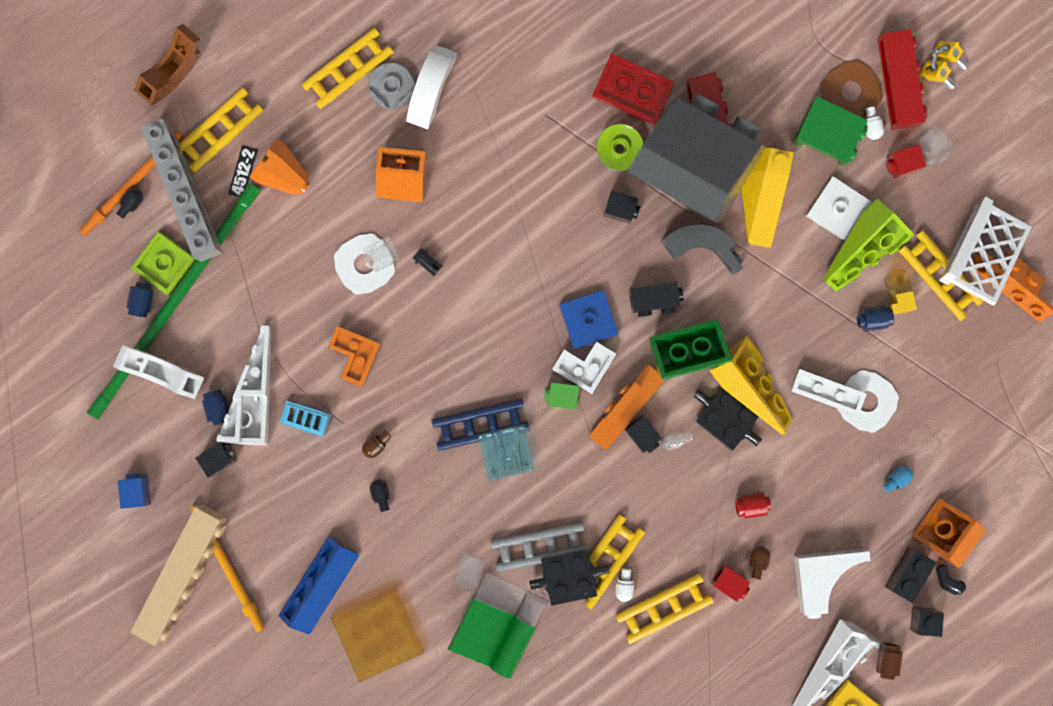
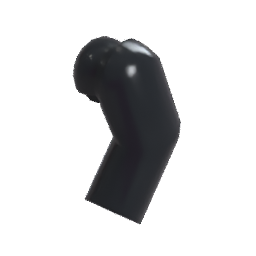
M947 565L935 567L942 589L953 595H961L966 590L964 581H958L950 577Z

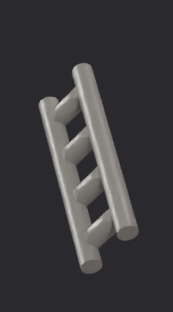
M583 521L491 540L492 549L500 548L502 562L495 563L497 572L541 564V558L588 549V545L580 546L578 532L584 531ZM568 534L571 548L557 551L555 537ZM546 539L548 553L534 555L532 541ZM523 544L525 557L511 560L509 546Z

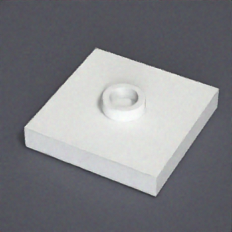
M832 176L806 217L845 242L860 215L872 202Z

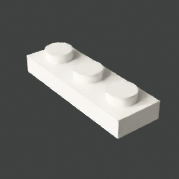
M798 369L790 390L796 394L859 416L866 397V393Z

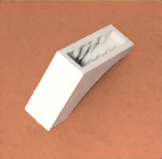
M854 549L794 556L800 612L809 619L821 618V614L828 613L830 593L838 578L852 566L870 561V552L866 549Z

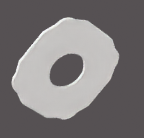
M372 233L354 237L342 244L334 254L335 270L344 286L354 294L359 295L373 292L387 284L395 273L394 259L386 244ZM361 254H369L374 259V269L368 274H360L354 267L355 259Z
M862 370L851 376L844 386L861 392L870 391L874 393L878 400L876 408L870 412L861 410L859 416L840 409L837 410L844 420L857 429L874 433L884 427L896 411L899 395L892 384L876 373Z

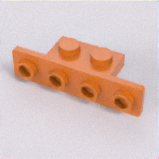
M1006 252L1004 257L1011 256L1012 252ZM980 253L972 258L974 265L983 263ZM987 254L989 261L995 260ZM1018 257L1002 293L1038 322L1053 314V306L1038 295L1046 279ZM1000 263L991 265L995 277L1003 274ZM985 267L976 269L977 273L983 278H989Z
M647 365L631 385L627 382L620 390L619 394L621 397L616 403L611 401L603 411L606 415L589 434V437L603 449L608 450L665 380L661 379L653 367Z

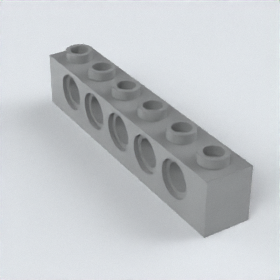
M160 119L141 127L193 258L203 262L222 254L223 251L172 125L166 120Z

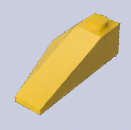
M765 148L742 187L741 196L744 205V220L748 244L771 248L794 152Z
M745 336L729 348L732 362L712 367L710 372L724 390L780 434H786L793 419L781 394L775 393L771 381H773L771 374L766 375L761 364L764 361L761 353L749 337Z

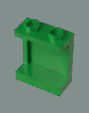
M816 96L812 100L792 143L799 147L804 144L840 161L839 165L844 166L854 160L858 151L855 147L858 140L862 141L868 129L865 128L868 120Z

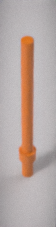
M177 130L175 131V135L179 142L184 136L181 135ZM152 155L99 209L96 208L90 214L91 218L78 230L82 235L86 237L97 224L101 225L107 219L106 215L121 201L120 199L128 189L134 188L156 165Z

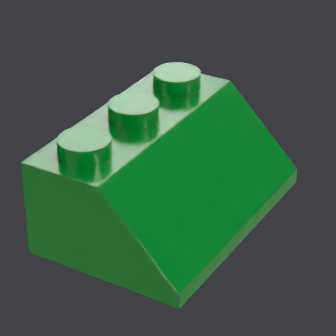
M718 319L649 337L653 361L662 380L732 362Z

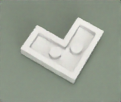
M598 342L594 344L585 361L563 350L552 370L592 394L616 353Z

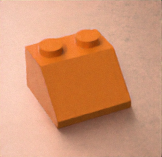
M938 498L912 534V537L944 560L960 568L984 535L986 529L974 518Z

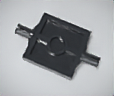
M722 387L716 395L710 398L700 389L693 396L704 405L702 413L695 423L729 450L733 451L739 442L745 438L755 446L761 442L762 438L751 431L753 424L759 416Z
M582 549L541 558L543 578L529 580V584L531 585V590L545 587L549 594L551 606L598 596L595 585L596 576L610 574L608 564L594 567L590 561L588 549Z

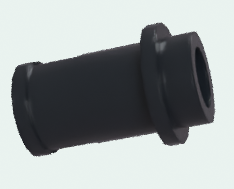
M421 248L413 257L416 261L415 264L419 263L434 277L443 265L427 253V249Z

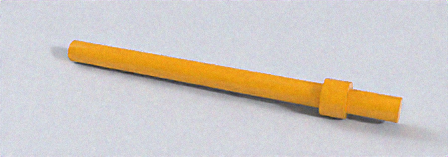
M199 504L191 507V512H193L194 508L199 506ZM216 538L213 544L215 546L213 553L241 602L245 617H249L256 632H259L265 626L257 613L258 608L249 599Z

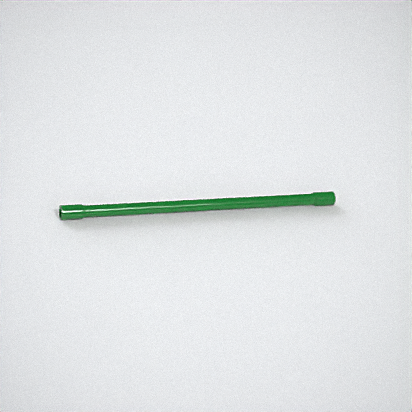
M249 183L233 209L215 234L220 246L261 192L253 184ZM212 258L203 262L196 260L134 346V349L137 348L146 352ZM117 370L105 389L97 396L87 410V413L99 420L111 403V399L130 373Z

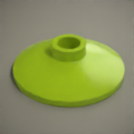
M612 125L606 128L599 136L597 142L599 159L606 167L612 170H628L641 149L643 140L640 134L629 125ZM617 145L623 146L624 151L622 153L616 152L615 147Z

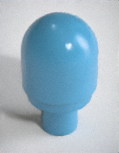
M907 466L898 467L890 473L889 481L883 485V489L890 493L895 488L898 490L904 488L913 479L912 470Z

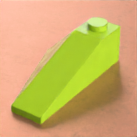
M876 199L858 218L823 280L837 292L858 278L863 269L869 265L873 268L879 264L878 259L886 254L891 256L896 253L914 233L893 211L879 199Z

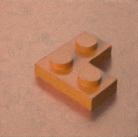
M337 326L328 348L349 356L341 379L363 387L381 344Z

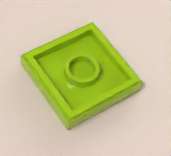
M157 231L131 266V269L163 293L170 296L196 259L165 234Z

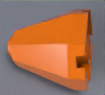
M276 139L250 175V178L258 184L294 196L298 192L303 195L310 185L307 181L309 175L288 147L279 139Z

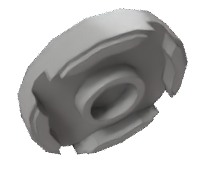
M384 63L374 69L369 77L368 87L370 96L376 104L382 108L394 110L402 108L409 103L415 84L412 74L406 67L399 63Z

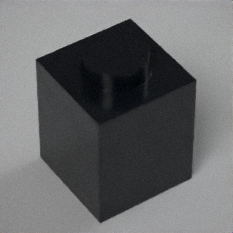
M611 191L603 216L630 224L632 218L637 220L641 206L637 205L638 198Z
M641 416L625 429V432L642 453L646 451L651 453L660 446L658 441L662 438L645 416Z
M219 442L195 457L207 478L215 476L237 462L234 457L236 453L229 443L226 445L223 442Z
M912 607L911 631L922 636H943V612L935 608Z

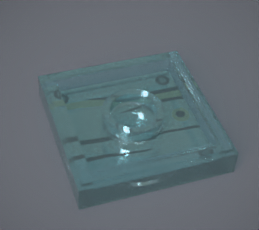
M524 424L478 435L489 481L535 471Z

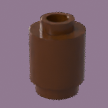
M891 643L881 644V648L878 649L876 672L880 673L881 678L894 680L895 676H900L903 656L901 646Z

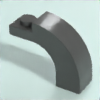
M700 224L685 226L674 231L661 241L674 260L691 249L705 248L714 252L732 276L743 269L740 256L735 251H730V248L737 243L727 233L718 228Z

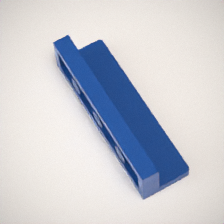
M328 536L278 616L289 628L310 634L355 564L359 554L345 548L335 538Z

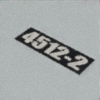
M242 145L229 188V195L240 197L247 187L257 149Z

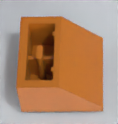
M378 147L376 198L423 203L428 157L426 152Z

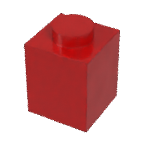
M920 144L893 152L886 157V168L892 174L893 179L927 167Z
M725 564L721 566L711 581L715 588L736 602L739 599L743 600L750 590L748 587L750 582Z

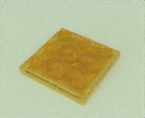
M396 587L331 616V621L359 683L424 653V649Z

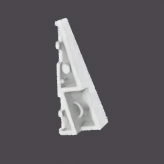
M261 325L260 334L256 344L253 345L252 354L244 368L228 414L224 418V424L220 434L217 436V442L241 445H268L270 326Z
M840 619L792 706H812L819 698L825 700L850 676L849 673L859 661L863 664L867 660L865 655L873 647L878 649L882 643L853 622Z

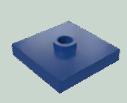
M604 290L559 304L573 349L618 335Z

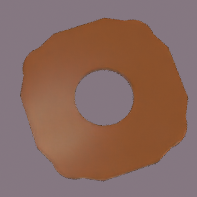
M861 61L845 62L829 72L821 83L824 100L860 117L866 116V108L875 106L876 109L883 98L881 84L872 70ZM853 81L860 85L862 94L858 100L848 101L843 97L842 87L846 82Z

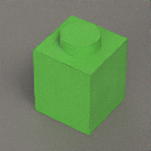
M550 383V387H545L544 401H548V406L576 409L579 386Z

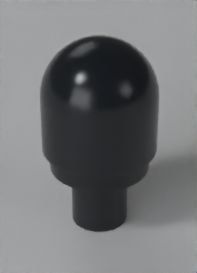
M137 188L128 189L120 199L119 204L121 207L116 214L124 219L129 211L134 212V210H137L143 201L142 192Z
M381 479L374 480L369 487L371 498L374 500V503H378L381 513L390 510L387 502L390 499L388 485Z

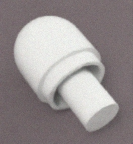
M874 106L865 109L866 120H868L865 128L868 129L866 136L872 140H877L884 134V125L881 116L876 115Z
M622 568L621 577L617 578L615 588L616 597L620 601L626 602L632 599L635 587L634 580L631 579L630 568Z

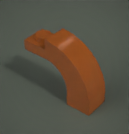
M184 24L176 27L169 49L157 64L139 75L134 91L151 106L171 93L188 75L201 53L197 49L200 38Z

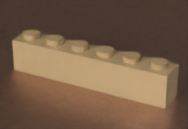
M203 504L194 508L130 633L153 646L158 645L162 641H167L172 633L170 627L173 621H177L183 612L181 606L184 600L187 601L193 593L194 588L192 585L195 579L198 580L205 569L202 566L206 558L209 559L215 550L213 544L216 538H220L226 529L224 523L227 517Z

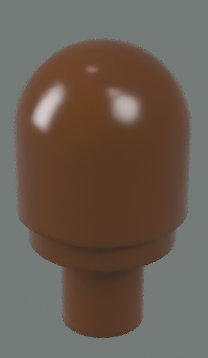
M385 430L379 436L376 434L371 436L362 446L363 455L367 458L377 457L384 451L386 447L385 442L391 438L390 433Z
M759 546L752 551L750 567L754 568L751 578L761 580L762 571L767 570L771 555L766 547Z

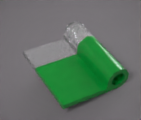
M485 572L450 642L448 650L489 666L497 674L511 679L549 603L546 599L547 594L537 589H534L532 592Z

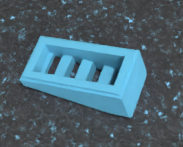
M286 401L280 423L323 437L326 434L331 413ZM291 407L296 408L292 421H289L288 417ZM300 410L304 411L301 423L299 424L296 422L299 416ZM312 413L310 425L306 426L308 414ZM317 415L321 416L318 429L314 428Z

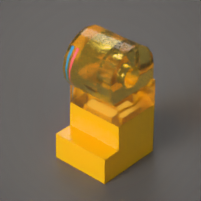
M896 269L888 273L884 283L890 290L892 305L887 307H891L893 314L916 310L917 307L909 274L903 269Z

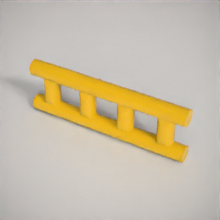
M372 28L301 83L306 91L313 88L320 99L315 103L320 109L394 53L389 45L384 49L379 46L375 38L380 34L375 28ZM368 45L375 56L364 64L356 53ZM349 59L357 70L346 78L338 67ZM331 73L339 84L327 92L319 81Z
M243 87L179 143L182 152H186L194 161L189 165L194 173L264 112L258 104L252 108L244 100L248 92ZM237 105L246 115L235 124L228 117L227 113ZM220 120L228 131L217 139L209 129ZM203 136L211 146L200 155L192 144Z
M921 230L916 234V237L920 240L919 243L911 250L904 245L898 252L958 320L962 321L967 317V314L963 311L967 305L974 301L979 306L984 300L964 290L966 295L957 303L947 292L955 284L950 282L948 285L945 283L940 285L932 276L941 266L945 269L949 259L924 230ZM927 248L935 257V260L925 268L916 257ZM962 274L960 279L970 283Z
M618 514L589 556L594 567L599 566L596 562L603 552L615 559L609 568L610 574L598 576L601 578L596 587L598 596L588 598L584 604L591 610L646 533L639 527L633 533L623 526L626 518ZM617 533L628 540L621 552L610 545V542Z
M698 573L616 614L618 622L621 623L626 620L632 632L626 635L629 644L714 603L710 594L703 597L697 584L703 582L701 575ZM689 589L695 602L682 608L676 595ZM668 599L674 612L661 618L655 605ZM647 610L653 623L640 629L634 616Z

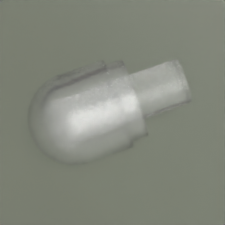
M676 430L665 433L661 437L660 444L666 451L681 449L687 442L694 441L692 432L682 434L681 431Z

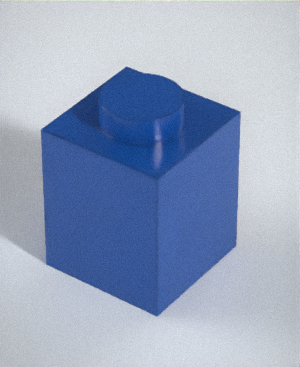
M140 473L126 474L125 479L118 480L120 509L143 507L151 504L148 477H140Z

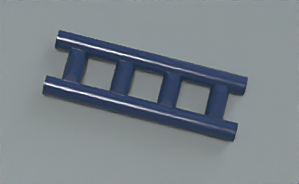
M523 398L431 419L433 428L440 427L443 441L437 442L438 451L493 439L492 433H494L495 438L500 437L499 431H501L502 436L515 434L514 427L517 430L521 429L522 432L530 430L528 421L521 422L518 409L524 407ZM509 411L512 425L498 428L495 414ZM486 416L489 430L475 433L472 419ZM463 422L466 435L452 438L450 424Z

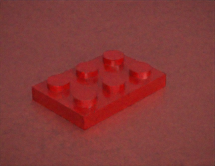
M611 53L592 98L656 126L675 81Z

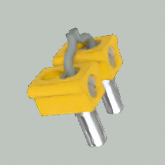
M939 41L932 52L933 59L926 61L919 75L925 77L928 81L943 82L949 90H953L956 87V83L948 76L951 70L948 68L947 62H954L961 70H966L968 64L961 57L963 50L959 46V42Z

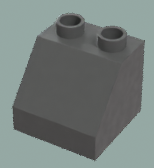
M697 93L694 94L689 104L677 98L642 145L628 173L707 218L722 223L765 149L763 144L756 141L762 129L739 116L736 117L731 127L714 118L720 106Z

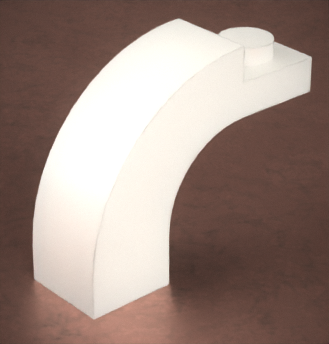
M437 45L433 51L429 52L413 91L406 119L407 122L426 129L429 128L435 117L444 83L456 61L458 53Z
M122 345L113 365L118 370L148 379L177 394L192 399L196 398L204 380V377L171 361Z

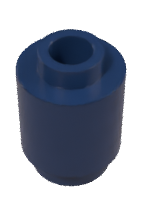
M136 282L135 286H130L126 306L129 315L147 317V313L151 310L154 290L150 289V284Z
M884 305L864 308L860 310V314H857V324L864 332L887 329L894 324V314L891 307H885Z
M221 390L202 394L204 399L202 404L207 422H212L213 426L223 424L224 418L229 411L225 395H222Z

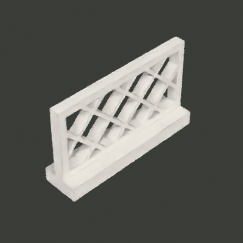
M985 196L975 205L939 281L946 285L951 282L985 302L995 305L1032 227L993 206L994 201ZM990 214L997 216L1001 225L992 227L989 220ZM1015 226L1022 230L1021 236L1013 238L1009 227ZM1003 229L1007 240L998 242L994 231ZM988 233L992 244L983 246L980 235ZM1009 244L1012 255L1004 257L1000 246ZM994 248L998 259L989 261L985 250ZM979 251L983 263L974 265L971 254ZM1000 263L1003 274L995 277L991 265ZM985 267L989 278L980 280L976 269ZM970 270L974 282L967 283L960 279L963 272ZM991 282L994 289L992 296L984 292L982 284Z

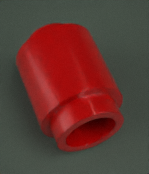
M763 492L741 495L740 498L735 499L738 518L744 517V519L767 516L768 511L771 510L769 496L765 497Z

